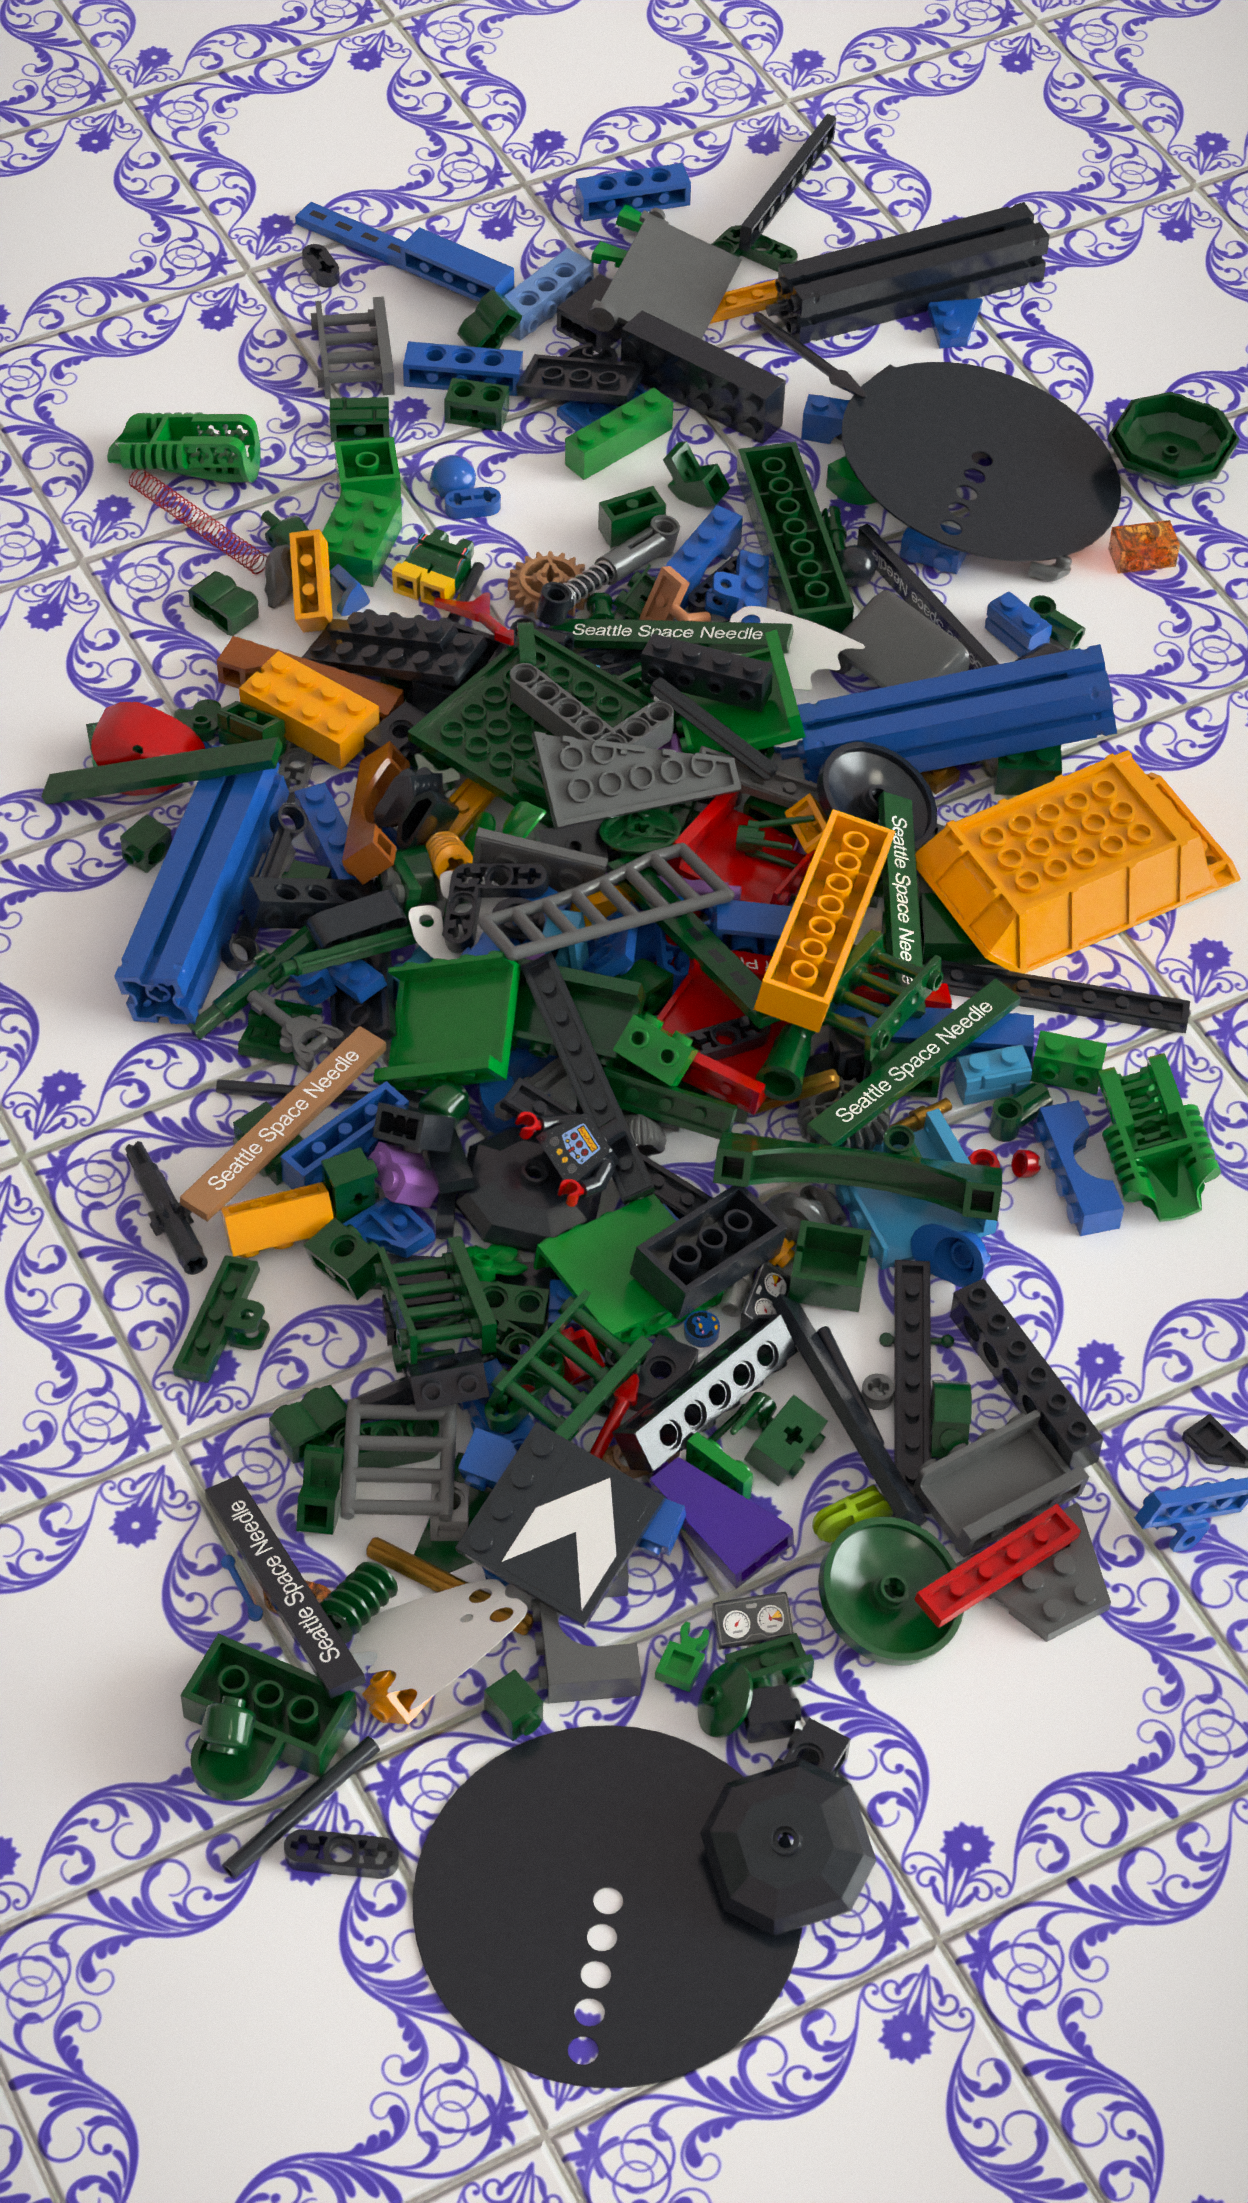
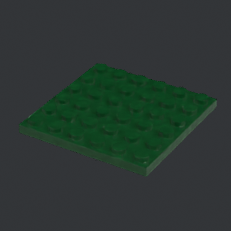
M534 629L536 668L612 728L654 702L651 698ZM516 640L514 645L506 648L408 731V741L451 768H454L515 807L519 802L524 801L544 809L547 813L539 823L547 828H552L554 825L547 799L517 790V785L511 782L515 770L523 760L529 763L534 761L538 765L531 734L533 732L546 733L545 735L554 736L514 704L510 698V671L515 665L519 664ZM674 713L673 729L676 727V722L679 719V715Z

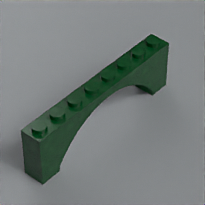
M723 1131L717 1147L713 1183L741 1187L783 1182L856 1186L925 1200L956 1211L964 1217L998 1221L1002 1193V1168Z

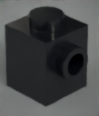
M789 1684L753 1689L752 1702L744 1719L748 1743L790 1738L795 1730L796 1722L801 1721V1710L798 1698H791Z

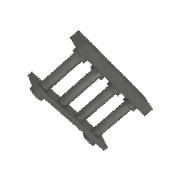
M384 296L373 297V309H368V312L323 315L321 301H315L316 313H311L312 331L317 330L322 370H317L318 388H324L325 399L331 398L330 384L376 381V384H382L383 396L395 395L394 369ZM369 324V327H374L370 328V331L325 334L324 327ZM361 343H371V346L377 345V347H373V350L327 353L326 346ZM363 362H374V365L379 364V366H375V369L329 372V365Z

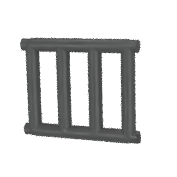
M349 1399L346 1410L340 1517L345 1520H351L354 1518V1514L439 1516L440 1521H451L454 1502L457 1404L417 1412L415 1405L361 1404L359 1399ZM361 1419L442 1420L441 1437L361 1436L360 1422ZM359 1450L441 1452L440 1469L358 1467ZM357 1482L439 1484V1501L356 1499Z

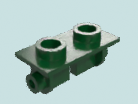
M649 564L642 574L636 571L627 583V586L631 588L629 592L623 589L613 602V605L617 607L613 612L614 616L619 613L623 620L640 619L646 604L645 602L655 583V576L647 573L652 565Z

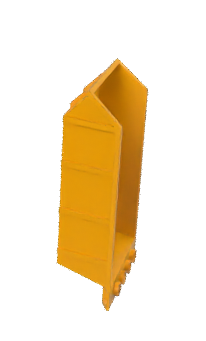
M1129 750L1116 755L1113 753L1107 755L1100 762L1066 776L1059 775L1052 782L1006 800L1004 798L999 800L996 805L956 822L954 820L946 822L944 829L915 852L916 869L982 955L1009 971L1024 974L1238 882L1241 879L1232 859L1162 776L1152 772L1145 774L1134 761Z

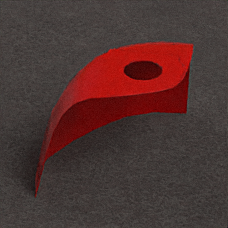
M119 702L105 708L91 741L93 759L98 766L206 749L204 743L190 727L156 708L139 702ZM135 745L141 746L143 753H136L132 748ZM179 784L123 792L121 794L129 796L158 794L168 791Z

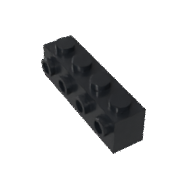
M657 634L651 635L641 653V681L643 683L652 685L655 680L661 677L683 693L757 712H762L772 693L773 663Z

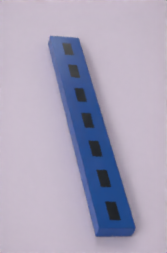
M314 202L308 203L295 216V224L402 269L400 246L405 241Z

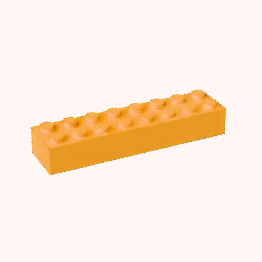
M835 809L832 810L763 978L753 1010L817 1033L820 1032L885 864L895 834L894 830Z

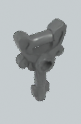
M253 990L247 997V1000L251 1003V1009L260 1016L263 1013L282 1027L280 1050L285 1053L293 1052L296 1061L307 1072L311 1071L315 1055L327 1046L338 1047L345 1040L341 1030L331 1025L323 1024L322 1017L318 1014H312L309 1018L304 1015L292 1018L277 1007L275 999L267 993L262 995L258 991ZM317 1036V1038H315V1039H314L313 1041H311L308 1045H306L307 1042H308V1039Z

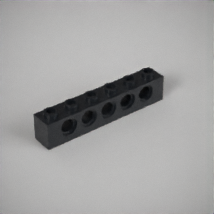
M983 1278L953 1293L950 1318L1020 1413L1027 1415L1034 1410L1040 1413L1039 1429L1071 1470L1080 1465L1084 1469L1098 1462L1104 1439L986 1280Z
M781 1314L756 1315L612 1432L630 1470L653 1473L654 1470L667 1462L676 1452L686 1449L687 1440L696 1432L700 1433L712 1428L716 1424V1419L724 1412L736 1408L740 1404V1399L747 1393L762 1387L764 1379L770 1374L787 1366V1360L795 1355L798 1350Z

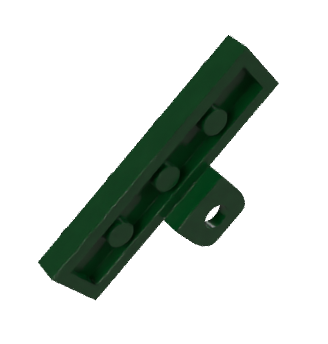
M228 1255L224 1256L173 1364L172 1369L176 1377L208 1383L227 1341L230 1347L244 1350H259L263 1347L270 1331L269 1323L262 1319L265 1314V1308L261 1303L247 1299L260 1272L258 1261ZM256 1331L259 1332L258 1335L253 1338H249L246 1336L247 1333H254Z

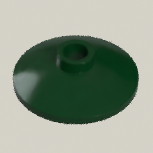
M737 1662L722 1664L711 1673L702 1688L697 1709L698 1721L704 1733L711 1737L724 1738L732 1734L742 1724L749 1711L753 1696V1681L750 1672L742 1664Z

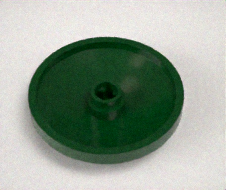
M872 1517L856 1522L844 1530L831 1543L822 1559L818 1576V1589L821 1605L830 1625L849 1647L875 1662L905 1666L920 1663L931 1658L952 1640L960 1627L964 1615L963 1612L938 1628L915 1602L914 1599L917 1592L955 1569L957 1565L949 1551L935 1536L912 1522L894 1517Z

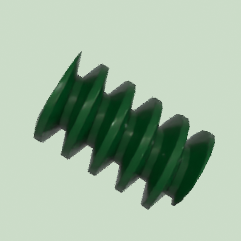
M370 1561L362 1562L355 1568V1571L351 1572L344 1581L337 1585L336 1589L328 1594L327 1598L320 1602L321 1607L344 1643L351 1641L352 1636L361 1631L362 1625L364 1626L369 1623L371 1616L378 1614L380 1607L387 1605L389 1598L397 1595V1582L392 1574L379 1564Z

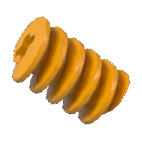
M437 832L426 841L425 846L430 857L432 870L439 880L443 872L454 871L456 867L472 863L473 861L470 850L452 832Z

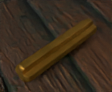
M834 1069L804 1077L802 1092L799 1097L791 1101H778L767 1097L756 1114L837 1089L840 1077Z

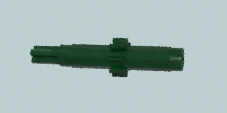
M306 925L272 953L269 954L264 948L255 955L252 960L255 966L212 1001V1005L196 1017L195 1025L187 1024L192 1034L201 1040L224 1020L228 1021L250 1003L247 997L253 990L261 994L271 985L276 990L289 981L290 976L282 977L279 971V963L288 961L293 956L312 952L317 948Z

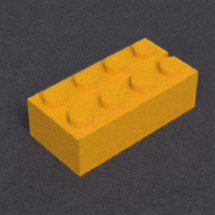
M280 651L274 654L261 667V673L256 671L239 687L241 703L285 720L286 733L284 737H286V740L340 770L364 748V736L380 723L378 705Z

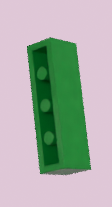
M652 388L565 438V466L580 478L586 480L672 430L674 402L656 388Z

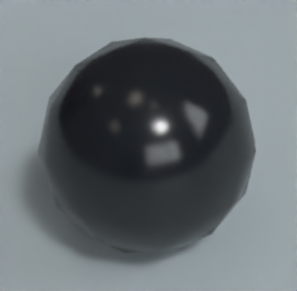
M846 546L836 556L847 586L855 588L864 586L875 575L877 566L875 557L864 546Z

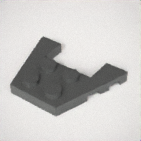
M1078 1503L1063 1509L1081 1530L1078 1539L1065 1546L1066 1549L1043 1560L987 1597L989 1599L995 1598L1007 1607L1011 1616L1046 1642L1108 1611L1111 1605L1085 1519ZM983 1550L957 1562V1567L966 1562L967 1560L971 1559L978 1553L982 1552Z

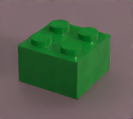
M394 437L334 442L339 495H341L344 488L401 500V480Z

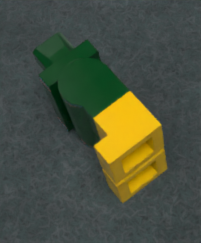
M435 529L430 535L422 533L418 538V543L413 545L402 564L397 563L392 569L393 592L417 601L421 596V602L434 606L435 597L431 594L435 590L440 592V598L452 600L471 570L474 543L464 538L460 539L456 545L449 543V535L439 529ZM407 581L413 582V589L407 588L404 584Z

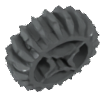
M840 1076L837 1089L800 1101L797 1123L802 1138L807 1139L808 1143L821 1144L806 1132L807 1124L860 1084L855 1077L851 1081H844L842 1076ZM889 1107L838 1147L873 1151L875 1145H882L884 1133L889 1128Z

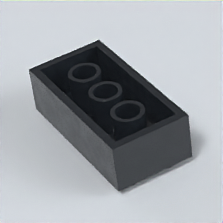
M731 1186L637 1246L629 1274L679 1320L780 1254L788 1227L745 1187Z

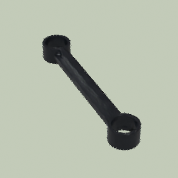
M292 803L282 805L270 817L269 825L273 832V837L258 877H279L292 840L303 832L307 826L305 812L298 805ZM281 814H285L293 820L295 830L285 826ZM245 912L237 933L225 942L221 948L222 961L229 969L234 971H243L253 964V957L259 953V946L255 940L259 928H252ZM233 944H238L244 948L247 953V961L241 960L235 955L232 947Z

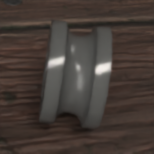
M875 1373L866 1377L862 1383L861 1394L867 1407L872 1410L888 1408L893 1401L894 1383L892 1379L884 1374ZM879 1388L883 1395L877 1396L876 1392L872 1391V1389Z

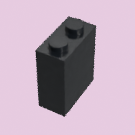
M599 274L557 307L556 330L581 344L593 343V350L597 353L601 352L603 344L611 347L621 339V329L625 324L617 321L610 331L604 332L592 327L587 317L595 299L601 302L612 280Z

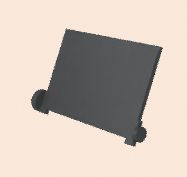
M653 208L650 212L644 210L639 219L643 225L601 302L595 299L588 312V321L595 329L605 332L610 331L617 321L626 325L643 310L702 339L742 259L670 225L665 220L666 216L663 210L659 208Z

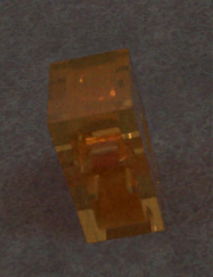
M1166 520L1112 527L1108 550L1117 573L1120 574L1176 567L1180 543L1171 521Z

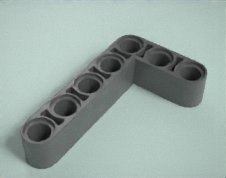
M520 663L515 665L510 671V698L512 702L554 736L562 737L564 735L582 740H602L640 745L651 749H658L672 739L674 710L666 702L654 701L612 728L535 666L528 663Z

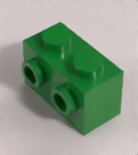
M646 1012L644 1017L633 1014L613 1051L666 1084L678 1086L698 1053V1050L691 1046L693 1040L677 1030L673 1034L661 1028L664 1022Z
M1040 1030L1030 1081L1097 1095L1099 1087L1097 1071L1103 1068L1107 1043Z

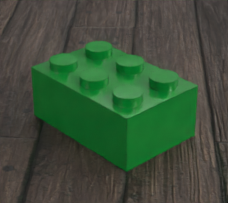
M344 488L322 531L323 536L328 542L329 570H332L339 564L361 585L374 587L402 529L401 500Z

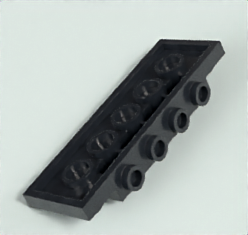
M366 609L363 613L353 612L347 620L332 619L302 658L353 674L458 686L487 648L488 644L483 635L458 633L455 623L448 618L443 617L439 621L428 620L422 615L406 618L396 612H390L389 615H379L371 609Z

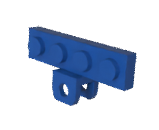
M740 550L737 556L736 575L727 572H716L714 574L713 588H709L706 592L705 610L714 615L731 618L733 614L744 607L758 606L767 608L770 557ZM720 583H727L729 587L724 588ZM717 599L721 601L722 605L715 604L713 600ZM747 615L741 620L744 623L761 622L760 618L756 615Z
M362 959L333 965L300 976L290 975L291 979L300 984L297 990L299 998L310 1006L318 1005L337 992L335 985L360 1004L387 986L384 976ZM319 990L316 994L310 995L312 991Z
M1248 1477L1241 1479L1230 1478L1216 1483L1205 1482L1192 1487L1181 1486L1167 1491L1156 1490L1146 1496L1143 1500L1144 1506L1134 1518L1142 1529L1155 1527L1158 1530L1162 1527L1174 1526L1177 1533L1171 1539L1168 1546L1173 1552L1189 1550L1211 1528L1205 1518L1239 1513L1248 1504Z

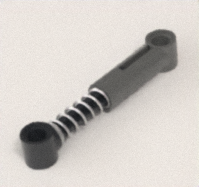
M668 515L654 516L648 528L596 559L595 564L589 567L588 570H584L581 574L571 578L567 583H546L541 590L536 611L537 618L546 625H561L566 620L567 612L576 603H579L581 598L585 599L588 594H593L595 590H600L602 585L606 586L617 583L656 557L671 556L674 552L680 530L679 522Z

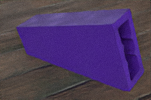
M677 1457L671 1463L665 1462L654 1470L652 1477L649 1479L652 1490L664 1496L665 1499L685 1506L686 1517L682 1526L686 1533L736 1589L794 1544L793 1528L788 1523L680 1457Z

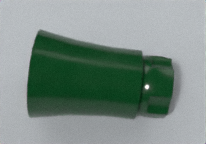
M789 1023L783 1026L780 1034L776 1037L766 1061L755 1077V1080L766 1084L764 1094L767 1097L778 1101H791L800 1096L806 1064L811 1053L812 1033L809 1029Z

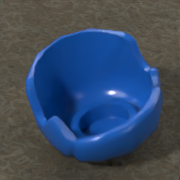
M447 456L439 459L432 468L429 486L431 489L435 487L440 496L445 497L447 493L453 490L474 488L476 473L465 459L459 456Z

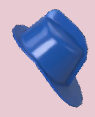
M930 1223L922 1225L915 1230L911 1238V1252L914 1260L930 1261V1274L961 1288L981 1280L984 1275L985 1265L991 1259V1255L987 1253L982 1239L975 1233L967 1230L955 1231L943 1225Z

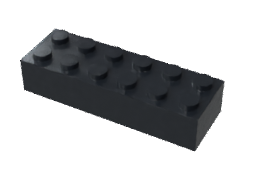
M643 310L621 329V362L644 364L645 375L640 382L641 384L651 389L656 388L663 395L762 444L783 425L786 380Z

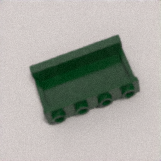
M524 958L515 960L520 965L532 961ZM558 966L602 1068L611 1066L624 1071L628 1059L613 1051V1048L633 1014H642L647 997L640 982ZM521 969L510 1051L521 1048L528 1050L529 1053L537 1057L547 1058L548 1054L559 1057Z

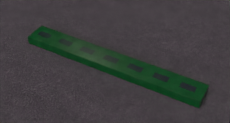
M632 854L607 863L606 872L609 873L635 860L638 856ZM649 867L639 872L669 904L681 901ZM627 879L617 883L644 911L654 908ZM693 912L655 922L691 960L695 959L700 964V969L759 1029L781 1020L753 1010L762 981Z

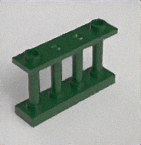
M871 929L850 952L822 1026L827 1024L865 1040L864 1059L871 1061L879 1051L886 1049L890 1039L932 991L939 989L943 981L941 957L935 955L924 968H921L885 953V949H883V933ZM883 966L913 980L905 988L875 976L870 972L875 967ZM864 985L896 999L889 1007H885L852 992L857 987ZM847 1005L874 1016L878 1020L871 1027H868L834 1012L839 1006ZM810 1030V1032L812 1033V1036H813L816 1032Z
M627 1060L624 1071L611 1066H606L603 1069L620 1109L641 1114L719 1140L723 1131H732L734 1121L742 1124L747 1122L749 1113L738 1108V1106L725 1102L682 1080L678 1086H670Z
M461 1236L447 1238V1253H442V1257L390 1264L385 1248H377V1262L372 1263L373 1281L375 1284H380L397 1328L398 1348L400 1351L406 1352L410 1365L417 1364V1351L420 1344L470 1337L471 1340L477 1341L481 1354L496 1352L497 1323ZM444 1271L445 1274H450V1279L401 1286L398 1285L396 1279ZM447 1293L459 1296L458 1301L407 1308L405 1303L406 1299ZM461 1315L462 1318L468 1319V1323L416 1330L413 1324L415 1321Z
M586 1289L577 1298L571 1295L558 1310L561 1316L510 1371L504 1368L491 1383L494 1391L489 1399V1402L495 1405L505 1393L508 1394L547 1428L570 1442L645 1359L653 1345L643 1335L633 1345L628 1341L624 1343L583 1310L591 1294ZM572 1320L615 1354L614 1359L618 1362L611 1369L607 1366L602 1368L561 1334ZM550 1344L594 1379L592 1383L595 1387L589 1394L584 1390L582 1392L578 1391L538 1358ZM527 1369H530L571 1403L570 1408L574 1411L567 1419L562 1415L560 1417L556 1416L516 1383Z

